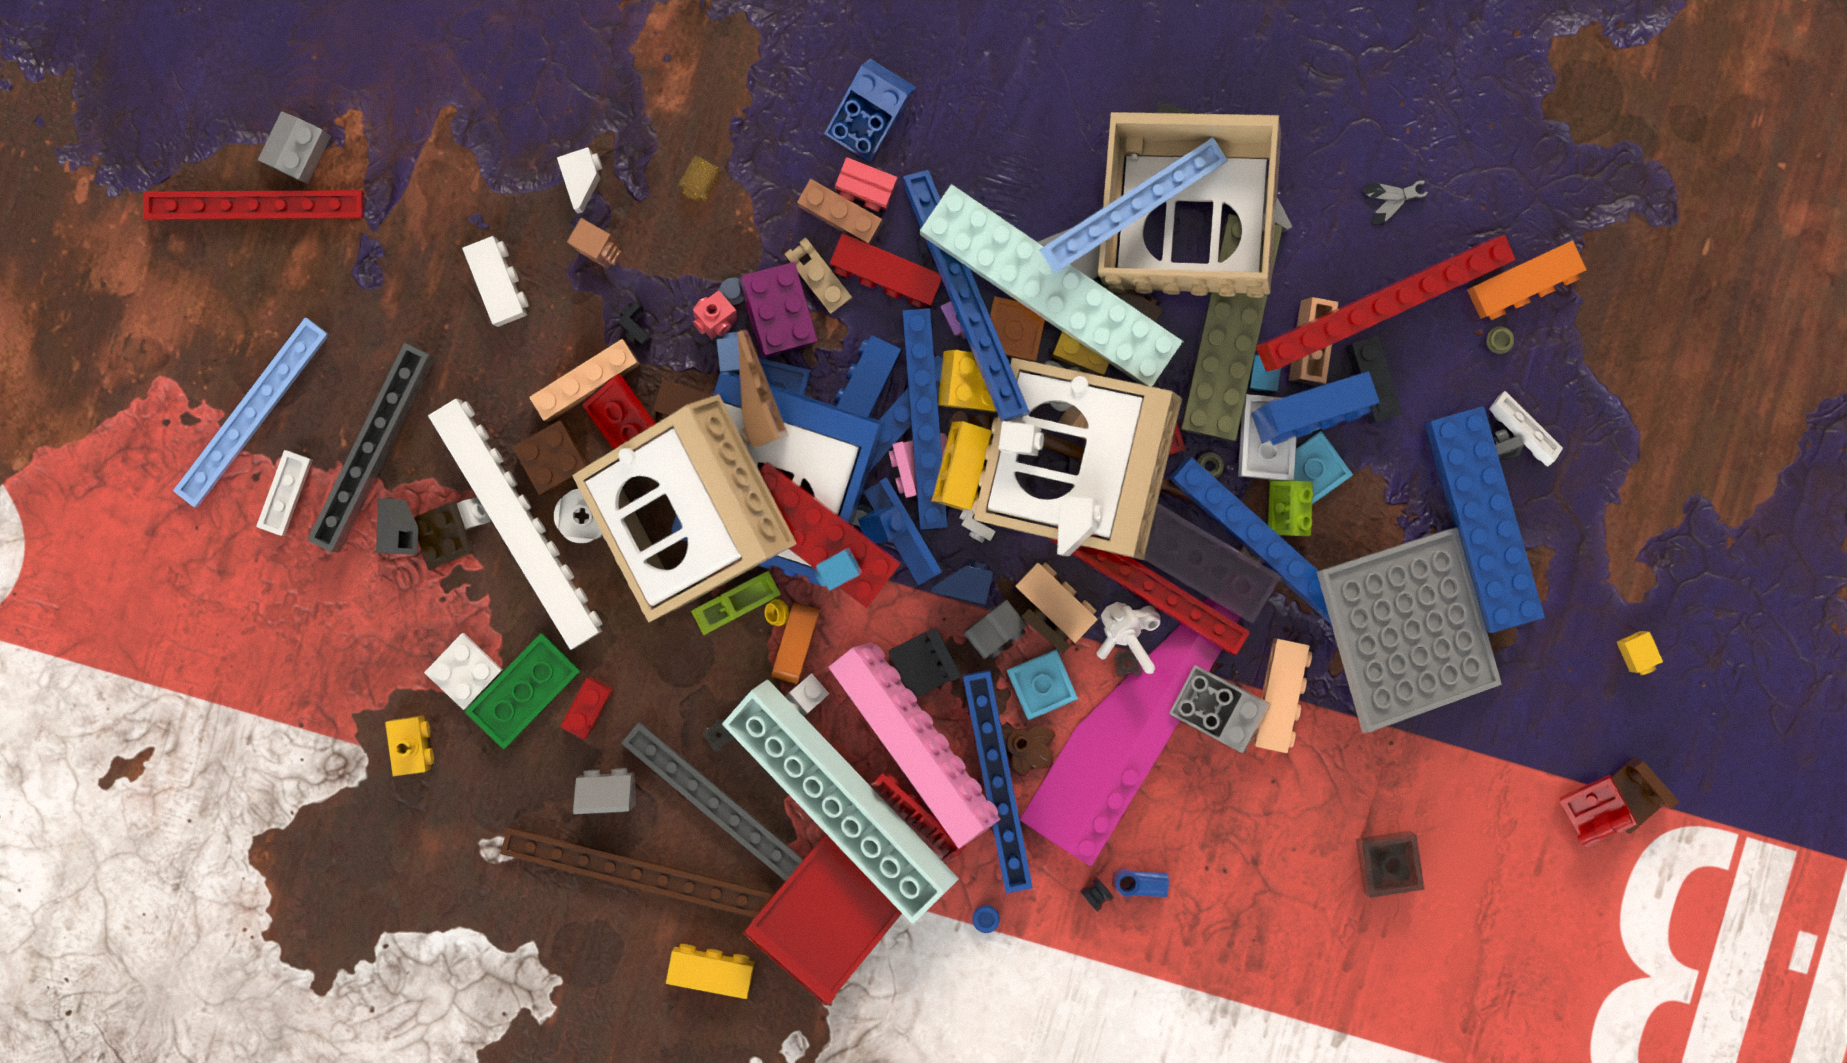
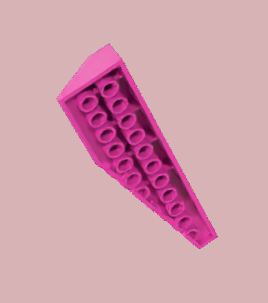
M1234 570L1203 603L1237 623L1259 583ZM1181 623L1148 655L1155 666L1153 673H1146L1139 664L1121 684L1075 727L1019 820L1068 853L1092 866L1178 725L1180 719L1170 715L1169 712L1194 665L1209 672L1222 648Z

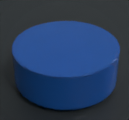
M984 904L975 909L972 921L978 931L990 933L998 927L1000 917L996 908Z

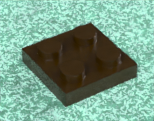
M456 501L446 503L414 517L418 525V542L428 570L474 553Z
M1026 607L1020 614L1027 623L1062 654L1070 647L1066 642L1069 637L1057 626L1051 629L1045 623L1048 618L1037 608L1031 611Z

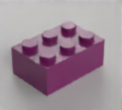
M795 262L741 276L739 285L761 359L810 347L817 342Z

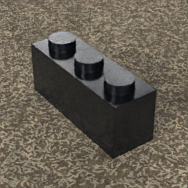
M1379 336L1346 346L1354 375L1369 371L1380 402L1371 407L1372 412L1367 414L1369 424L1402 415Z

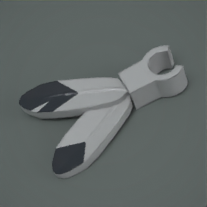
M1417 181L1414 185L1403 190L1394 186L1377 183L1364 186L1362 190L1367 196L1387 200L1374 213L1372 223L1379 225L1386 222L1401 207L1405 200L1426 196L1428 192L1425 191L1424 194H1418L1415 190L1417 185H1423L1425 181Z

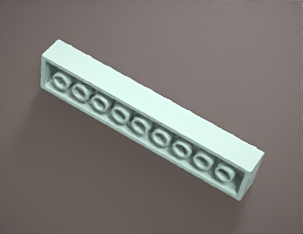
M952 184L920 230V235L1141 385L1153 386L1183 342L1070 264L1054 273L1040 252V249L1043 248L1042 245Z
M768 679L751 690L722 723L912 924L959 879Z

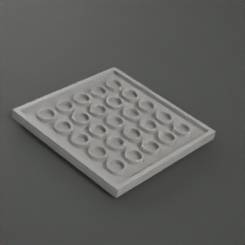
M1457 527L1317 571L1362 733H1369L1502 685Z

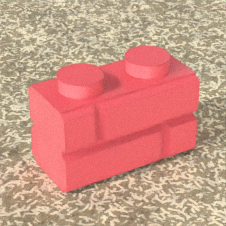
M846 157L835 185V191L851 202H854V199L865 203L863 207L879 213L880 209L887 210L897 185L898 177Z

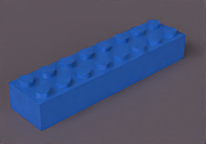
M1484 406L1425 422L1424 426L1454 528H1458L1487 632L1493 633L1545 618Z

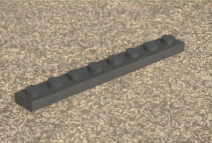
M638 722L622 741V745L785 881L804 860V858L641 722Z

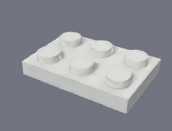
M1246 394L1241 416L1238 477L1280 481L1294 480L1296 436L1272 446L1271 441L1262 444L1251 414L1268 402L1281 399V397Z

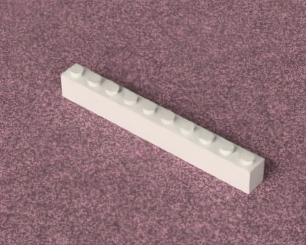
M454 399L428 415L568 647L570 650L575 649L602 632L599 627L602 625V621L595 611L590 612L585 604L588 602L585 593L580 587L576 589L571 581L574 578L571 570L566 564L562 566L557 558L560 553L552 541L548 542L543 535L546 530L538 518L534 519L529 512V509L532 507L524 494L521 496L515 489V486L518 484L510 471H504L500 464L503 462L500 453L496 448H490L486 441L489 439L486 430L481 424L479 426L476 425L472 418L475 415L472 407L467 401L463 403L462 400Z

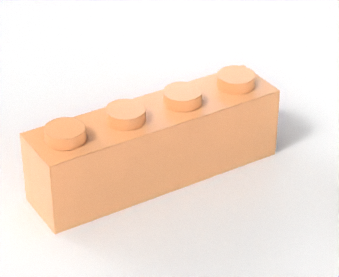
M621 339L529 398L542 419L551 422L592 396L615 375L620 374L624 376L641 364L628 343Z
M1273 638L1261 698L1271 703V706L1251 744L1253 746L1288 753L1289 747H1293L1296 733L1292 731L1294 720H1299L1301 705H1298L1299 695L1304 694L1307 679L1303 678L1305 667L1309 668L1312 660V651H1309V645Z

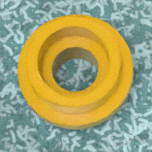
M774 599L765 607L766 620L772 625H785L789 618V608L786 603L781 599Z

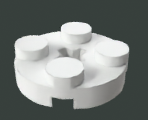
M579 489L568 492L558 501L554 510V521L556 527L565 538L575 543H589L602 536V532ZM581 508H585V512L589 514V519H586L584 524H580L579 519L575 518V513H579Z

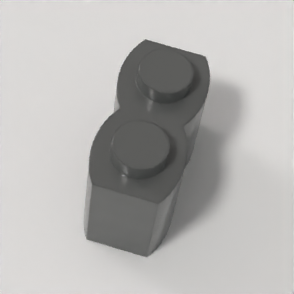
M1005 599L965 630L964 635L983 659L988 656L993 659L1004 650L1002 645L1010 639L1012 642H1015L1026 633L1024 628L1027 624L1009 601Z

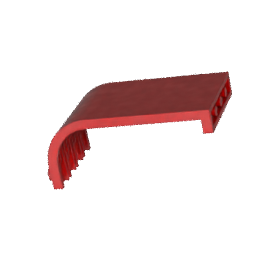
M882 773L869 784L944 864L960 855L967 847L964 845L958 848L932 811H925L920 806L921 801L910 792L906 794L899 788L900 783L889 774L885 776ZM825 834L745 928L742 934L822 1004L827 1006L831 1004L837 992L902 913L839 846Z

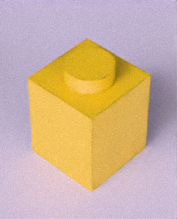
M1639 631L1617 641V645L1630 672H1640V675H1645L1655 671V665L1663 662L1650 632Z

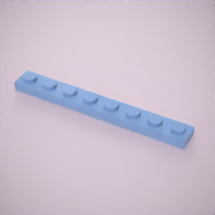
M1211 138L1041 248L1040 252L1053 272L1057 273L1228 160L1215 139Z
M305 317L173 492L193 507L198 508L328 338L329 334L308 318Z

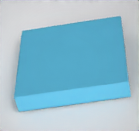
M1322 431L1296 448L1293 481L1313 483L1312 504L1353 475Z
M1057 649L1007 670L1028 721L1078 700Z

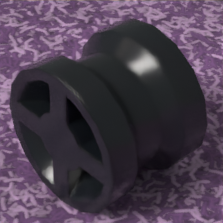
M1098 877L1092 880V884L1089 887H1084L1080 890L1097 912L1102 909L1104 902L1111 901L1114 898Z

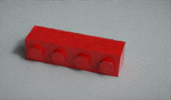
M843 233L830 261V266L835 268L833 273L847 279L850 275L860 279L859 284L874 289L876 285L885 289L884 294L899 300L900 296L910 300L909 304L918 309H924L925 306L928 308L932 307L943 281L937 272Z

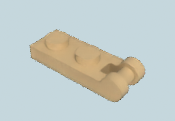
M805 237L799 242L800 245L793 251L791 249L788 250L784 255L790 263L795 262L800 276L828 312L833 314L850 301L852 296ZM808 254L812 260L803 266L799 259Z

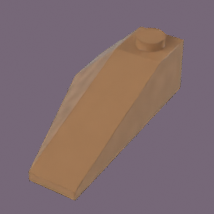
M742 330L738 332L742 417L745 426L742 429V434L746 443L752 444V447L756 448L788 435V432L747 330Z

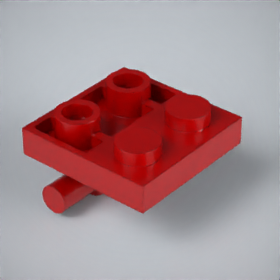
M1607 775L1560 797V803L1579 834L1577 838L1582 846L1589 847L1637 825L1636 818L1611 775Z

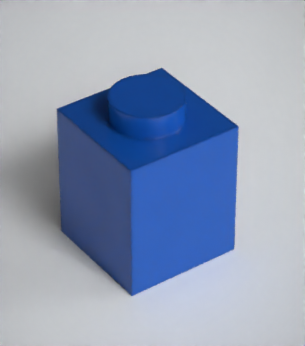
M898 505L875 509L858 519L863 534L874 543L890 541L907 531Z

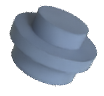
M738 278L726 279L719 289L731 305H738L744 301L739 285L740 279Z

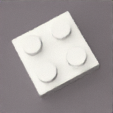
M461 633L424 673L463 710H466L503 669L465 633Z

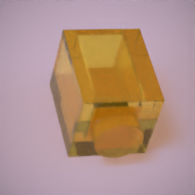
M694 155L679 185L684 189L683 194L690 199L697 201L698 198L706 201L721 172L716 166Z

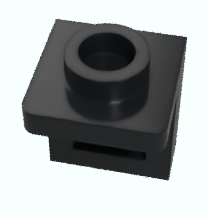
M638 302L634 305L630 303L620 312L621 318L618 322L627 330L624 335L634 345L640 342L643 346H646L652 338L633 320L644 308Z

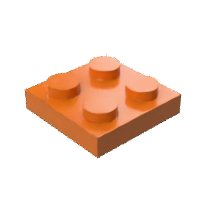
M994 296L990 318L1006 356L1036 362L1045 319L1018 301Z

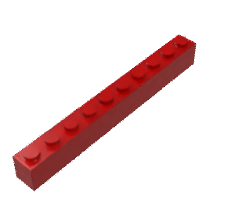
M1506 235L1491 238L1255 347L1266 371L1279 369L1514 261L1515 257Z

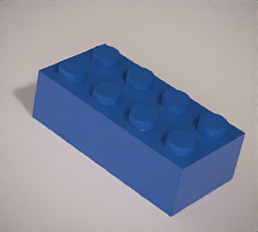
M1368 371L1268 402L1251 414L1261 443L1264 444L1271 441L1272 446L1286 442L1295 436L1297 438L1306 436L1320 428L1325 430L1343 421L1350 422L1359 419L1363 415L1371 413V407L1380 402Z

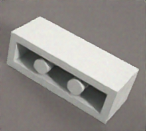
M491 236L462 248L492 324L499 327L527 316L525 308L529 307L523 291L519 292L515 283L519 279L514 267H509L505 257H508L509 254L504 242H499L498 239Z

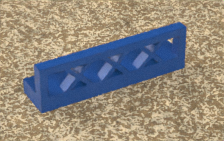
M887 477L865 490L864 493L874 510L898 505L907 531L892 539L918 586L942 572Z

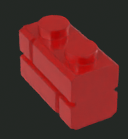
M593 677L586 678L560 727L582 739L588 738L614 689Z

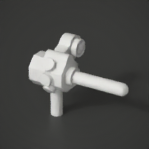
M1119 602L1107 606L1101 614L1107 638L1096 652L1097 656L1101 659H1106L1115 644L1128 645L1144 671L1148 674L1153 673L1155 666L1137 637L1142 629L1152 631L1160 625L1161 617L1155 607L1145 606L1142 609L1132 610L1130 606Z

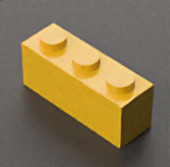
M963 421L952 422L931 501L959 510H972L974 501L978 498L977 487L981 473L985 471L986 449L989 444L992 445V439L990 438L992 430Z
M680 944L679 947H674L672 950L666 984L747 999L755 962L749 961L750 957L745 955L722 956L723 952L719 950L707 949L706 952L696 951L695 946Z

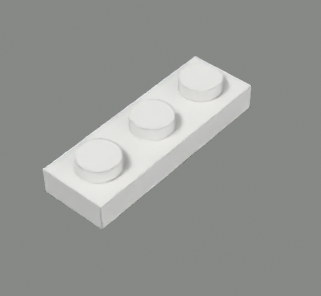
M1506 391L1500 394L1489 410L1498 421L1502 422L1513 433L1514 437H1520L1521 441L1532 451L1535 458L1542 461L1548 467L1557 459L1563 448Z
M284 450L256 527L285 536L313 461L312 459Z

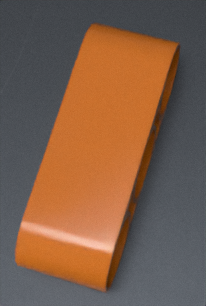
M797 602L793 603L772 671V678L798 685L820 609Z

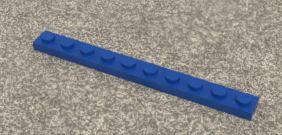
M929 170L903 176L901 181L921 228L941 200ZM926 239L1001 423L1002 421L1007 422L1027 416L1029 409L970 268Z

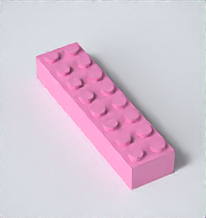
M873 642L851 648L831 664L829 669L957 847L960 848L974 840L1001 820L997 815L998 810L991 801H987L981 793L982 789L979 783L974 778H970L965 771L963 761L951 752L949 742L945 736L938 733L933 727L932 718L917 705L914 693L904 687L900 681L901 676L898 671L886 662L882 649L878 645L873 644Z

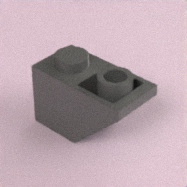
M378 498L376 553L417 555L418 525L406 500Z

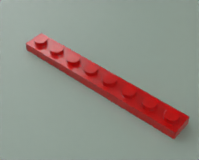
M364 191L144 192V219H364Z
M1093 534L1090 536V537H1094V538L1101 539V538H1099V537H1097L1096 535H1093ZM1051 538L1048 539L1049 541L1058 546V540ZM1081 545L1072 553L1076 558L1234 657L1250 634V631L1131 557Z

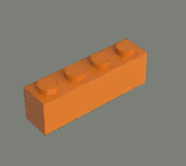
M1572 240L1467 289L1480 319L1489 316L1490 320L1506 314L1504 310L1506 307L1514 305L1515 309L1530 303L1529 297L1536 293L1543 297L1556 291L1554 285L1562 281L1566 286L1579 280L1578 274L1586 271V267Z

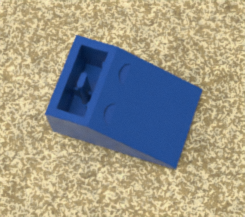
M870 58L861 65L824 134L870 163L902 114L916 87Z

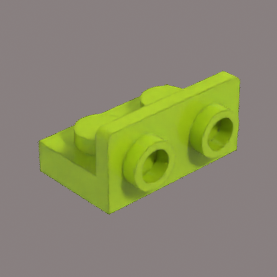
M1270 481L1268 526L1278 535H1311L1313 483L1307 481Z

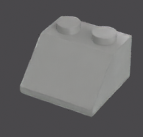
M281 111L258 161L308 184L331 135L306 121Z
M627 768L611 769V774H600V770H585L583 775L576 778L573 814L630 811L636 806L635 773H627Z

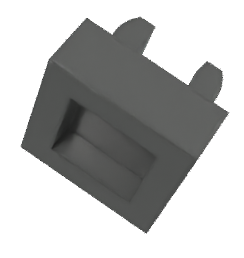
M1506 429L1494 433L1496 437L1493 439L1500 462L1521 454L1524 445L1519 436L1510 439Z

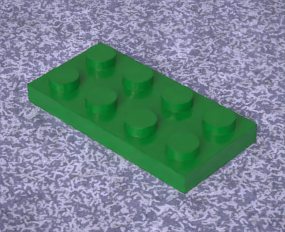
M540 633L467 708L465 713L504 750L581 670L543 633Z

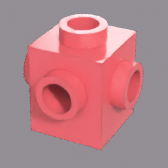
M719 290L709 298H702L693 309L695 318L693 324L701 334L706 333L711 340L717 335L722 336L727 333L731 325L737 321L736 309Z

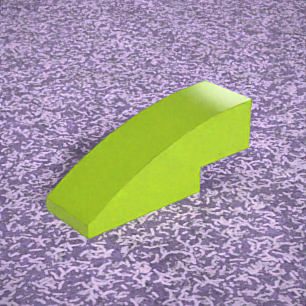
M769 571L695 608L691 612L703 635L781 594Z

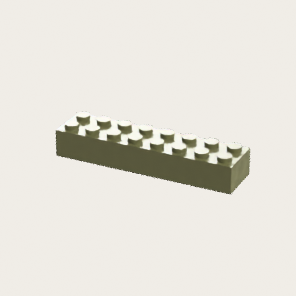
M1229 214L1224 220L1219 243V263L1228 259L1239 246L1242 236V225L1238 216ZM1275 224L1272 273L1283 227ZM1262 231L1259 273H1262L1264 231ZM1219 292L1208 293L1181 416L1180 431L1228 442L1236 441L1256 351L1255 346H1257L1268 294H1264L1263 297L1254 298L1247 296V293H1236L1235 296L1231 297L1221 296Z

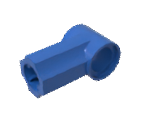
M1122 868L1117 870L1112 878L1114 888L1126 897L1133 895L1167 897L1169 891L1168 873L1133 871ZM1125 876H1131L1133 880L1132 885L1127 889L1121 888V879Z

